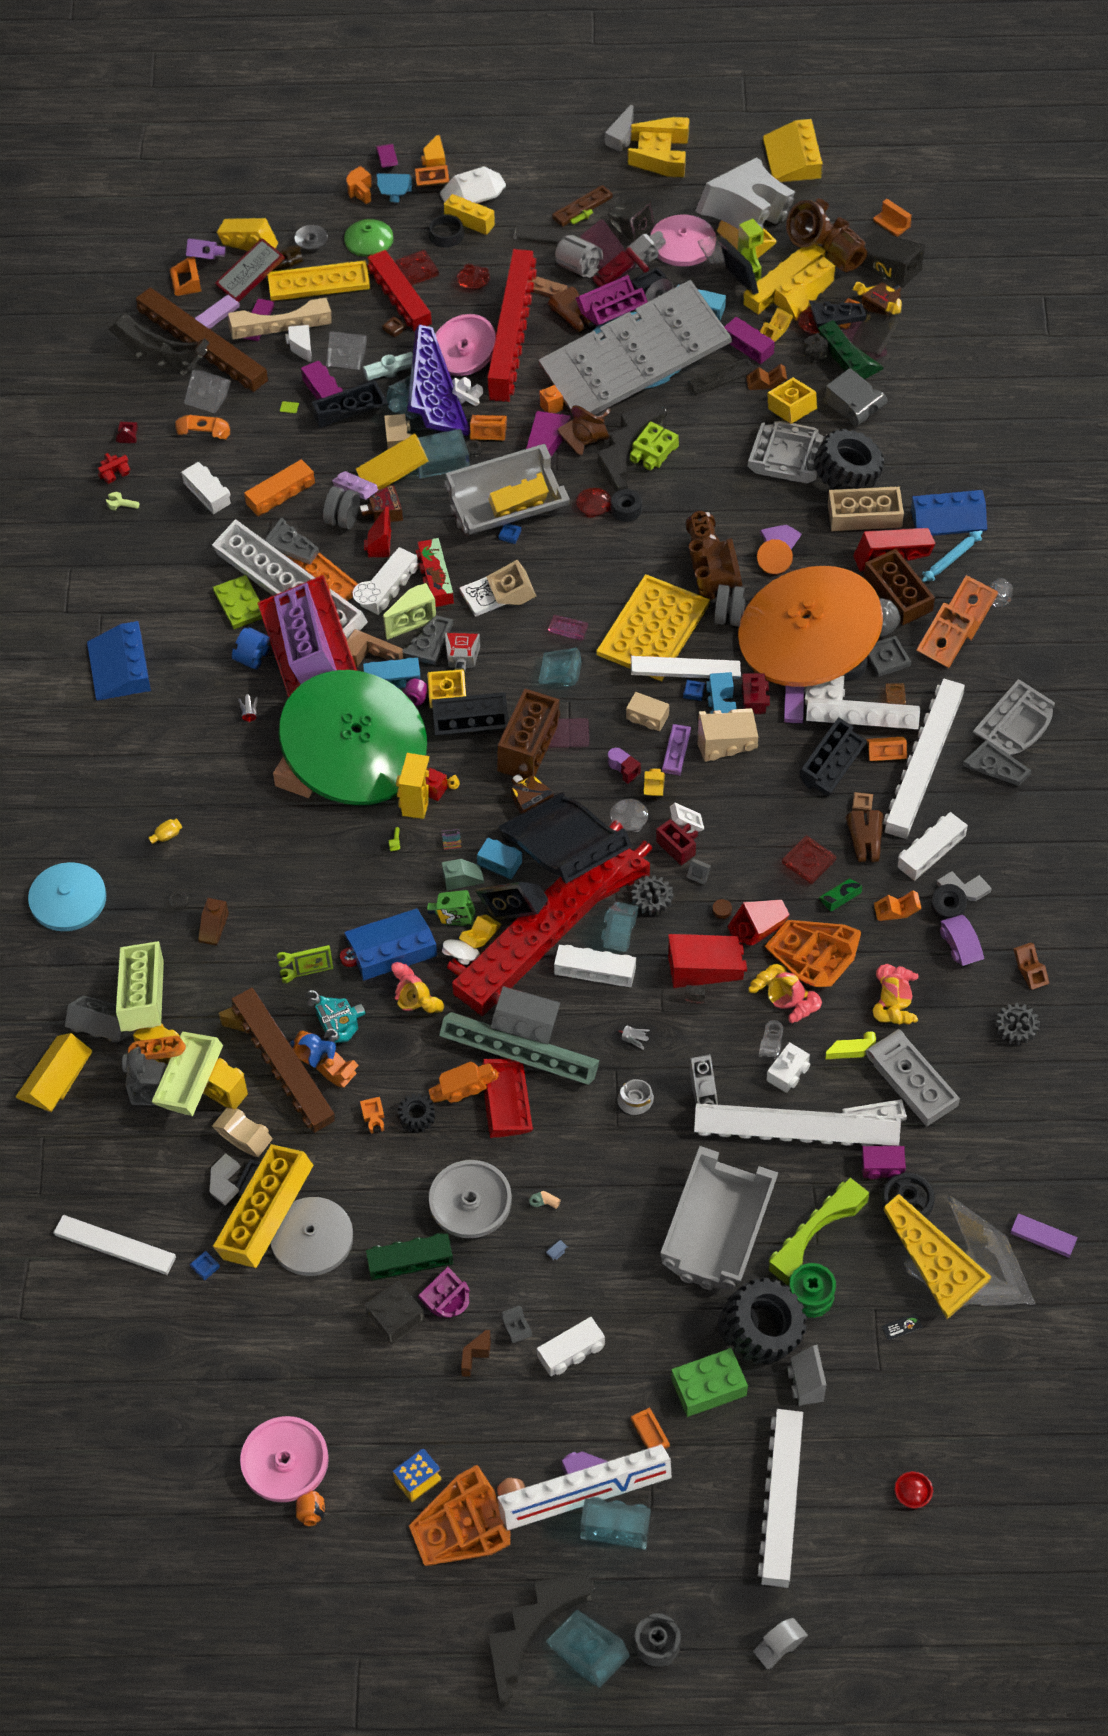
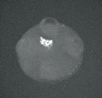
M624 799L612 807L610 817L612 823L614 820H617L626 831L638 832L647 822L648 811L640 801Z

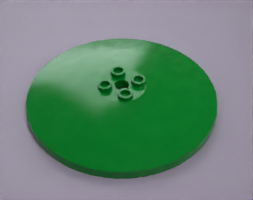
M336 670L310 678L291 694L283 708L279 721L280 748L291 771L309 789L329 800L339 803L370 805L397 796L399 787L396 786L397 776L402 773L407 753L426 755V730L415 705L392 683L366 672ZM351 727H358L361 732L355 733Z

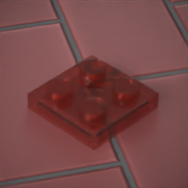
M425 250L395 260L396 265L411 285L439 276V270Z
M806 835L782 859V864L810 884H813L836 861V856Z

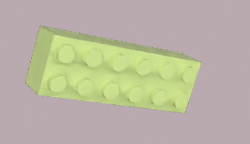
M159 941L120 947L116 1014L121 1032L134 1031L141 1028H154L161 1025L164 960Z

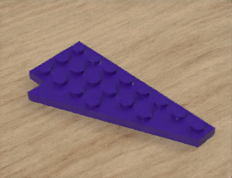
M418 325L415 330L407 410L421 414L426 428L468 436L470 428L459 398L452 392L454 385L432 327Z

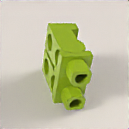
M650 421L632 444L633 450L630 453V460L634 463H638L640 459L644 460L643 466L648 470H652L655 466L659 468L670 452L678 448L679 435L667 429L664 430L663 427Z

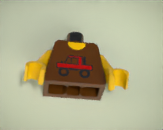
M856 282L852 290L857 291L858 295H862L863 308L887 322L892 314L895 315L901 312V288L898 284H893L890 287L885 283H880L877 286L868 288L860 282Z

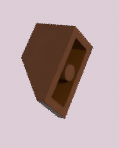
M207 898L201 916L199 942L218 945L229 915L226 901Z

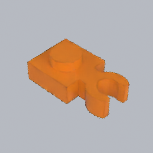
M380 1097L360 1101L364 1121H370L368 1124L370 1133H374L373 1127L375 1125L380 1126L381 1131H384V1123L381 1120L384 1118V1112Z

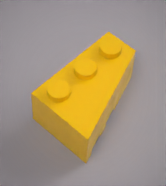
M542 472L536 474L537 478L530 481L523 479L521 480L522 484L512 487L508 485L491 492L488 500L495 518L545 503L549 491Z
M411 753L406 755L402 773L397 776L396 786L399 787L397 797H400L399 808H401L402 816L419 819L425 818L429 785H426L425 777L429 776V771L426 770L429 756Z

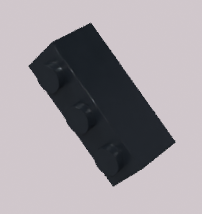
M517 882L480 888L475 891L495 921L536 915L548 901L540 885Z

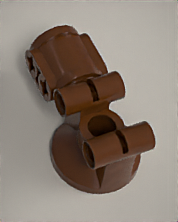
M817 198L816 201L802 200L796 203L790 210L786 223L787 234L793 244L801 248H810L816 244H822L821 247L827 252L826 257L844 272L852 271L863 263L867 256V250L864 247L866 243L853 230L848 228L850 223L845 219L837 217L834 224H830L829 218L825 215L829 208V204L826 201Z
M697 511L687 518L685 527L691 537L689 551L699 595L711 601L715 597V592L718 591L719 584L729 585L730 589L735 586L743 587L733 539L729 538L726 541L720 542L715 534L716 522L714 516L708 512Z

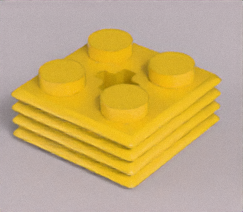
M464 670L427 673L430 708H433L432 699L466 696Z

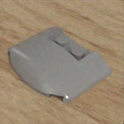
M1018 679L973 730V733L985 741L989 740L1012 756L1027 749L1042 736L1052 719L1055 702Z

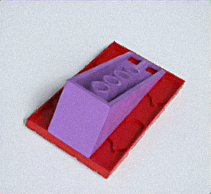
M324 575L258 602L288 697L305 681L319 674L336 670L357 671Z

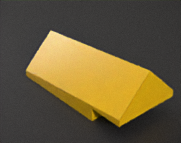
M72 1033L57 1036L16 1095V1098L52 1112L59 1099L63 1100L91 1055L92 1050Z

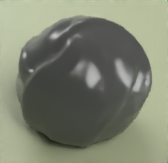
M879 598L883 612V625L879 638H882L896 629L901 617L897 607L891 600Z

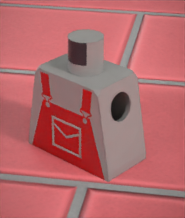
M445 633L448 666L454 667L455 670H464V673L466 668H473L480 649V634Z

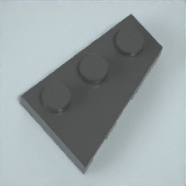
M282 517L264 540L282 554L311 565L319 553L317 546L305 536L297 533V530L293 526L290 527Z
M436 615L423 628V632L417 638L415 637L407 648L403 649V657L418 658V661L436 665L445 644V633H450L453 619Z

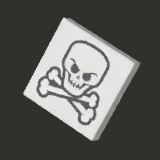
M487 577L460 587V593L475 617L506 605L496 602Z

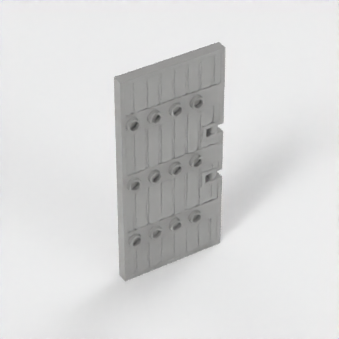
M689 280L636 308V314L631 315L628 312L600 327V333L596 334L595 331H592L539 359V364L551 383L563 395V401L570 411L573 405H578L595 415L732 341L731 336L698 289Z

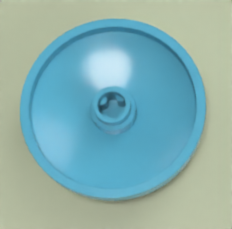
M73 862L61 863L44 870L37 876L30 887L28 902L34 918L41 925L56 931H73L87 926L99 916L105 906L106 889L101 876L91 867Z

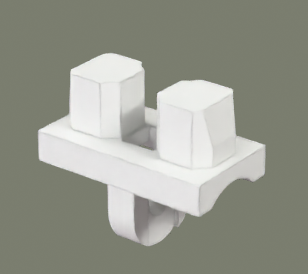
M466 377L461 380L456 378L452 380L454 385L452 392L458 396L460 404L465 401L475 406L479 404V397L483 394L482 386L477 384L471 387V382Z

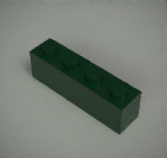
M437 1233L427 1238L418 1237L407 1242H394L383 1247L373 1246L366 1250L371 1281L454 1265L448 1233Z

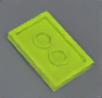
M246 575L213 587V591L233 629L263 619L258 606L260 600Z

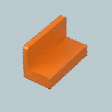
M886 199L882 203V212L875 216L873 221L898 237L910 228L912 215Z
M904 737L866 739L869 761L907 759V741Z

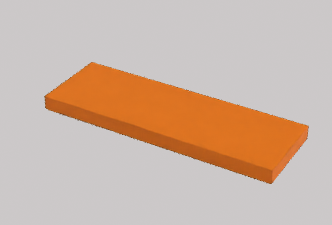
M318 553L311 565L285 555L316 578L324 575L329 588L346 601L353 598V590L358 583L321 553Z

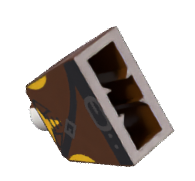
M518 774L511 780L514 784L511 787V796L520 814L554 796V793L535 776L523 779Z

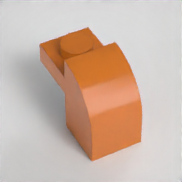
M360 166L351 171L347 176L348 195L350 198L356 196L365 204L371 202L369 189L372 187L371 175Z
M335 1052L333 1058L334 1065L327 1067L325 1061L328 1059V1055L326 1054L318 1063L316 1069L333 1084L344 1088L357 1074L354 1070L359 1065L354 1060L345 1062Z

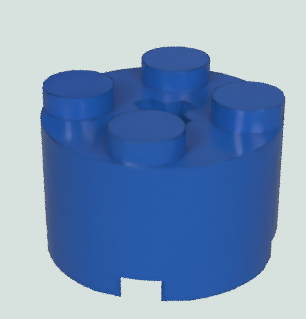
M250 627L244 628L236 640L238 646L237 650L233 649L232 659L258 670L261 665L260 659L269 653L270 646H268L270 637Z

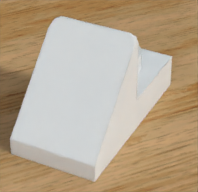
M677 803L670 806L671 818L682 830L688 823L691 825V830L687 833H692L695 830L698 832L704 830L700 813Z

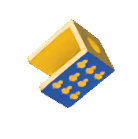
M421 1449L393 1471L395 1483L411 1502L441 1481V1477L438 1474L440 1468L425 1449Z

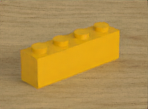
M825 257L821 258L776 287L774 303L783 311L791 314L793 319L797 321L800 318V314L808 309L809 300H816L817 296L823 293L834 281L835 265Z

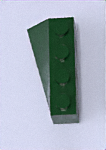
M833 320L819 327L821 343L844 372L851 368L865 380L884 369L882 365L852 344Z

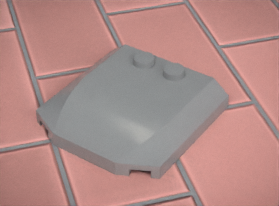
M775 421L774 425L766 426L765 423H761L748 460V467L756 474L802 483L812 482L817 478L814 457L825 437L819 434V430L814 427L783 421Z

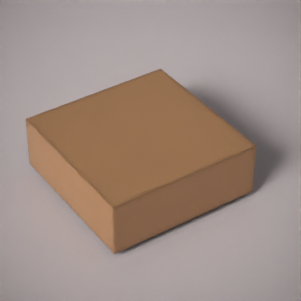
M854 792L852 811H864V813H867V811L872 810L873 794Z

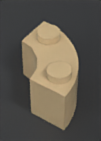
M226 1108L212 1125L222 1137L235 1147L256 1157L261 1155L273 1139L268 1134L269 1131L264 1125L252 1122L239 1109Z

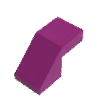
M393 144L375 146L382 168L398 165Z

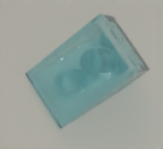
M578 1610L546 1641L583 1678L598 1688L630 1657L621 1638Z

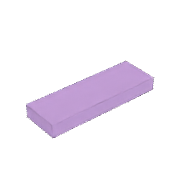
M227 295L195 319L210 329L227 317L228 313L240 307L239 302Z

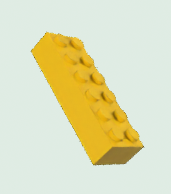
M162 1023L154 1028L137 1029L133 1034L135 1042L169 1036L180 1037L176 1031L166 1029ZM161 1045L154 1047L153 1053L158 1052ZM171 1057L156 1059V1061L168 1064ZM218 1058L203 1094L226 1108L236 1109L248 1095L243 1072L238 1068L233 1069L223 1059Z
M273 1144L270 1145L213 1245L223 1260L257 1268L314 1166L305 1152Z

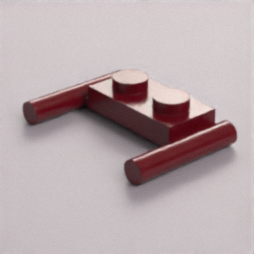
M628 247L625 252L619 253L597 272L598 275H595L592 280L598 287H602L615 281L634 263L644 273L649 271V267Z

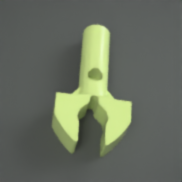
M119 492L108 494L109 500H106V503L111 510H116L119 506L139 508V502L122 499Z

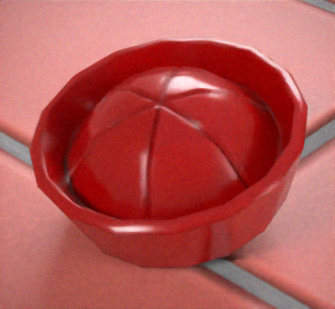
M906 1472L895 1483L896 1497L907 1508L923 1507L932 1498V1484L925 1475L919 1472Z

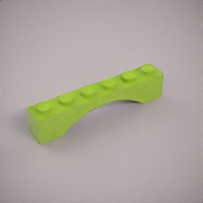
M851 1178L846 1183L842 1182L837 1187L836 1193L825 1199L820 1210L816 1209L810 1215V1220L798 1227L796 1235L793 1238L789 1237L782 1245L783 1248L771 1255L769 1258V1271L788 1286L794 1270L802 1265L804 1251L815 1233L834 1220L855 1216L868 1202L869 1192Z

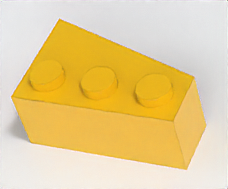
M266 218L224 219L217 231L223 245L249 251L262 238L275 249L278 245V241Z

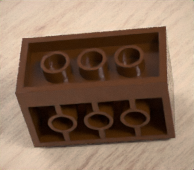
M524 688L498 744V772L511 776L520 774L523 779L536 776L558 728L560 699Z

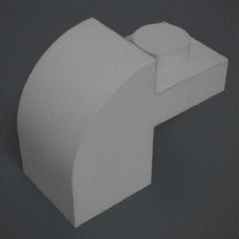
M791 1618L781 1622L763 1637L762 1643L753 1652L764 1666L770 1669L785 1653L794 1651L808 1635L796 1620Z

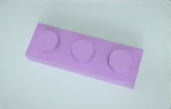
M346 471L340 473L338 477L332 480L334 486L341 487L345 491H358L360 498L365 500L378 491L376 484Z

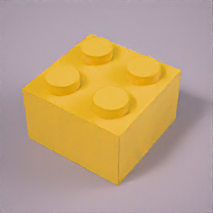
M791 378L767 392L768 409L791 424L817 409L816 391L795 378Z

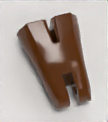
M570 287L553 295L548 301V306L579 333L584 330V327H592L594 323L581 313L575 299L579 294L576 288Z
M869 810L866 814V820H864V811H851L845 818L858 862H866V852H869L871 862H879L884 820L883 813L879 810Z

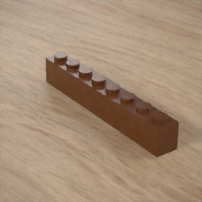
M253 987L233 997L231 1007L235 1017H240L242 1028L246 1033L249 1032L251 1034V1041L256 1049L260 1048L262 1051L261 1057L266 1065H271V1072L276 1080L280 1079L283 1084L281 1086L286 1096L290 1095L292 1098V1105L297 1113L301 1112L303 1115L302 1120L308 1129L311 1128L315 1133L335 1121L334 1112Z

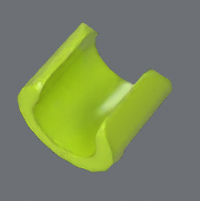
M399 827L395 828L394 839L388 840L390 851L400 849Z

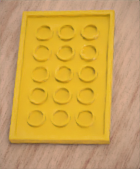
M645 574L597 649V655L630 669L631 656L677 658L710 605V599ZM650 676V677H652V678H654V679H657V680H659V681H663V679H664L665 676Z

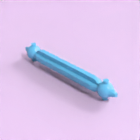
M982 531L970 532V537L965 538L934 564L930 571L922 572V582L934 581V576L940 574L972 547L974 542L982 540Z

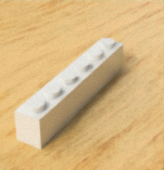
M808 698L806 721L835 723L837 718L840 717L849 724L918 729L920 707Z

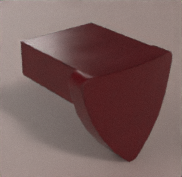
M120 422L116 442L136 443L137 422Z

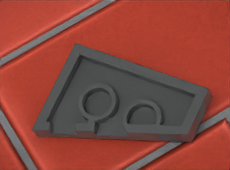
M989 740L981 744L963 762L964 767L1017 786L1031 774L1029 768Z

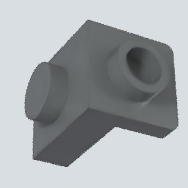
M521 1306L501 1313L505 1330L512 1343L532 1336Z

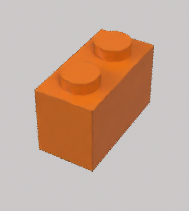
M447 165L415 169L416 186L422 187L449 183Z

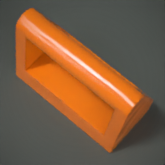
M188 257L170 269L176 296L201 292L194 257ZM190 272L192 279L180 286L177 274Z
M472 415L470 439L505 440L507 416Z

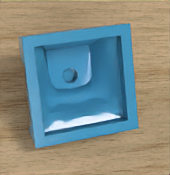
M377 174V184L381 194L390 196V202L399 203V196L412 191L413 178L410 174Z

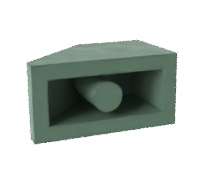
M463 859L442 862L446 890L484 883L480 865Z

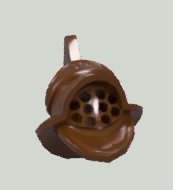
M573 405L571 414L574 419L559 427L557 432L575 453L581 456L584 445H589L597 440L609 439L604 417L610 414L611 410L607 407L599 416H595L583 407Z

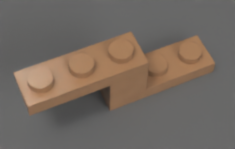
M354 629L347 639L356 667L359 666L368 652L386 660L403 659L402 648Z

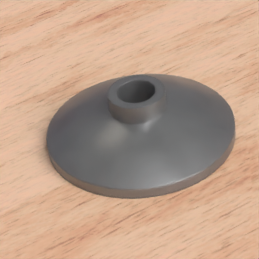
M317 225L304 226L295 233L296 244L306 250L318 249L327 241V232Z
M667 279L655 281L646 292L647 301L649 302L674 289V286Z

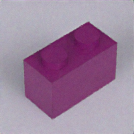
M863 1146V1178H891L894 1175L905 1173L904 1146Z

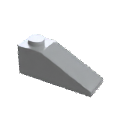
M630 105L605 132L606 146L621 152L630 144L633 105Z

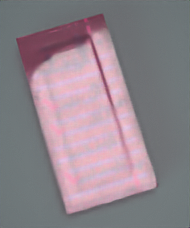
M554 615L548 632L583 641L588 629V623Z

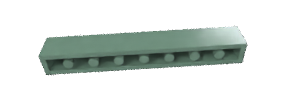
M452 1012L444 1017L439 1035L588 1085L595 1079L600 1061L551 1044L492 1029L489 1024Z

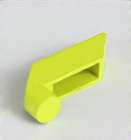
M866 1032L863 1035L864 1039L838 1040L826 1051L825 1058L864 1057L866 1049L876 1043V1035L874 1032Z

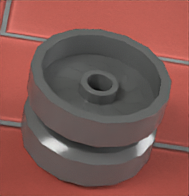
M333 486L329 490L324 505L323 519L325 524L332 526L339 524L341 528L351 529L359 512V492L353 490L345 492L343 488Z
M719 584L715 624L724 625L727 621V615L730 614V625L740 627L745 607V587L735 586L732 597H730L729 585Z

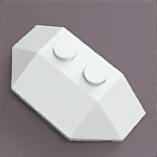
M481 167L455 175L440 192V196L444 203L451 194L474 203H480L497 197L506 187V184L499 173L486 167Z

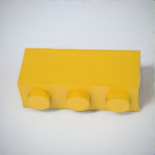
M451 194L444 203V215H453L459 218L465 227L487 235L495 225L494 210L454 194Z

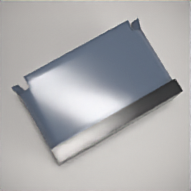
M559 1238L545 1250V1254L553 1260H557L565 1253V1249L568 1246Z

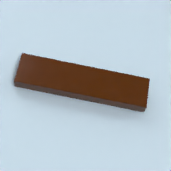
M601 185L553 213L552 219L561 227H564L570 223L571 219L582 214L583 210H593L613 198V193Z

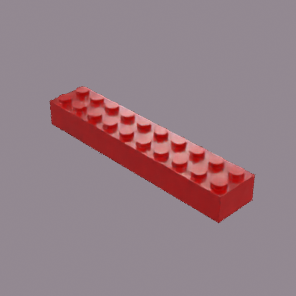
M513 249L488 375L489 400L510 402L511 395H514L515 385H513V382L517 381V372L515 371L519 369L520 365L518 356L522 355V346L520 345L524 343L525 333H523V330L527 329V320L525 319L529 317L530 308L528 305H531L532 295L530 293L534 292L533 280H536L537 270L534 269L536 267V258H533V251Z

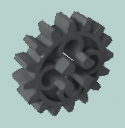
M653 875L652 879L645 876V881L639 879L638 884L633 885V890L631 891L632 903L636 904V909L642 908L643 914L649 911V915H652L655 911L659 915L660 910L666 912L667 906L671 907L673 888L669 887L668 881L663 883V877L657 880L655 875ZM649 887H652V893H649ZM652 896L655 898V904L652 903Z
M1018 1003L1015 1004V1007L1008 1004L1007 1010L1002 1008L1001 1012L997 1015L995 1027H998L997 1033H1003L1002 1039L1008 1038L1010 1044L1013 1041H1016L1017 1045H1020V1041L1027 1044L1028 1039L1034 1040L1035 1034H1038L1040 1021L1037 1020L1038 1014L1032 1015L1033 1009L1027 1010L1025 1004L1022 1007H1019Z

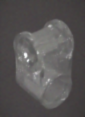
M772 1020L766 1024L758 1057L766 1056L775 1058V1060L779 1057L783 1036V1025L779 1021ZM776 1031L778 1034H771L770 1032Z

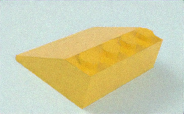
M811 119L795 120L763 136L771 175L776 180L787 182L821 178L822 160Z

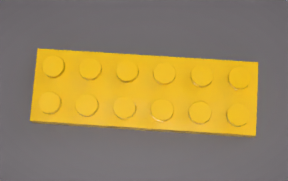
M366 260L275 271L268 274L271 301L370 289Z

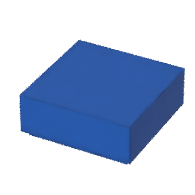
M512 524L503 525L499 534V540L516 544L521 533V527Z
M687 680L683 698L702 701L705 683Z
M206 1251L190 1264L191 1268L204 1281L220 1268L219 1263Z

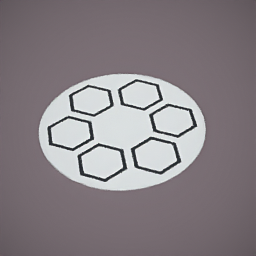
M370 581L359 583L353 590L354 599L366 605L377 602L382 595L381 587Z

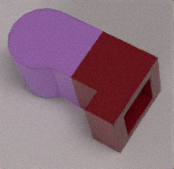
M612 748L608 752L609 767L623 774V781L627 784L641 773V763L622 749Z

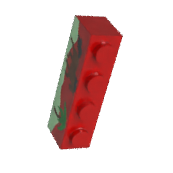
M439 538L418 542V549L415 552L417 560H421V563H419L420 573H424V577H422L423 584L426 583L433 594L435 607L454 604L453 590Z

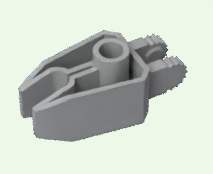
M657 231L650 236L642 234L629 247L647 264L658 257V250L665 245L666 240L663 238V233ZM634 263V264L630 267V269L640 268V267H639L636 263Z

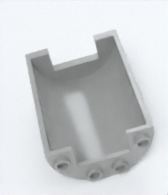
M545 444L446 473V481H444V487L449 492L451 500V513L456 515L458 529H462L467 536L569 505L570 502L564 485L559 487L551 470V456ZM542 472L549 491L545 503L495 518L488 500L491 492L508 485L512 487L522 484L521 480L523 479L530 481L537 478L536 474Z
M699 1146L660 1256L663 1265L679 1275L680 1279L686 1283L693 1282L699 1284L706 1290H712V1288L733 1289L741 1282L778 1172L759 1166L755 1175L717 1162L719 1152Z

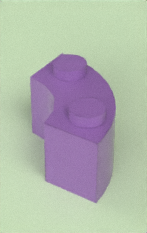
M964 915L941 921L940 933L942 938L951 947V955L954 961L963 966L984 959L978 937Z

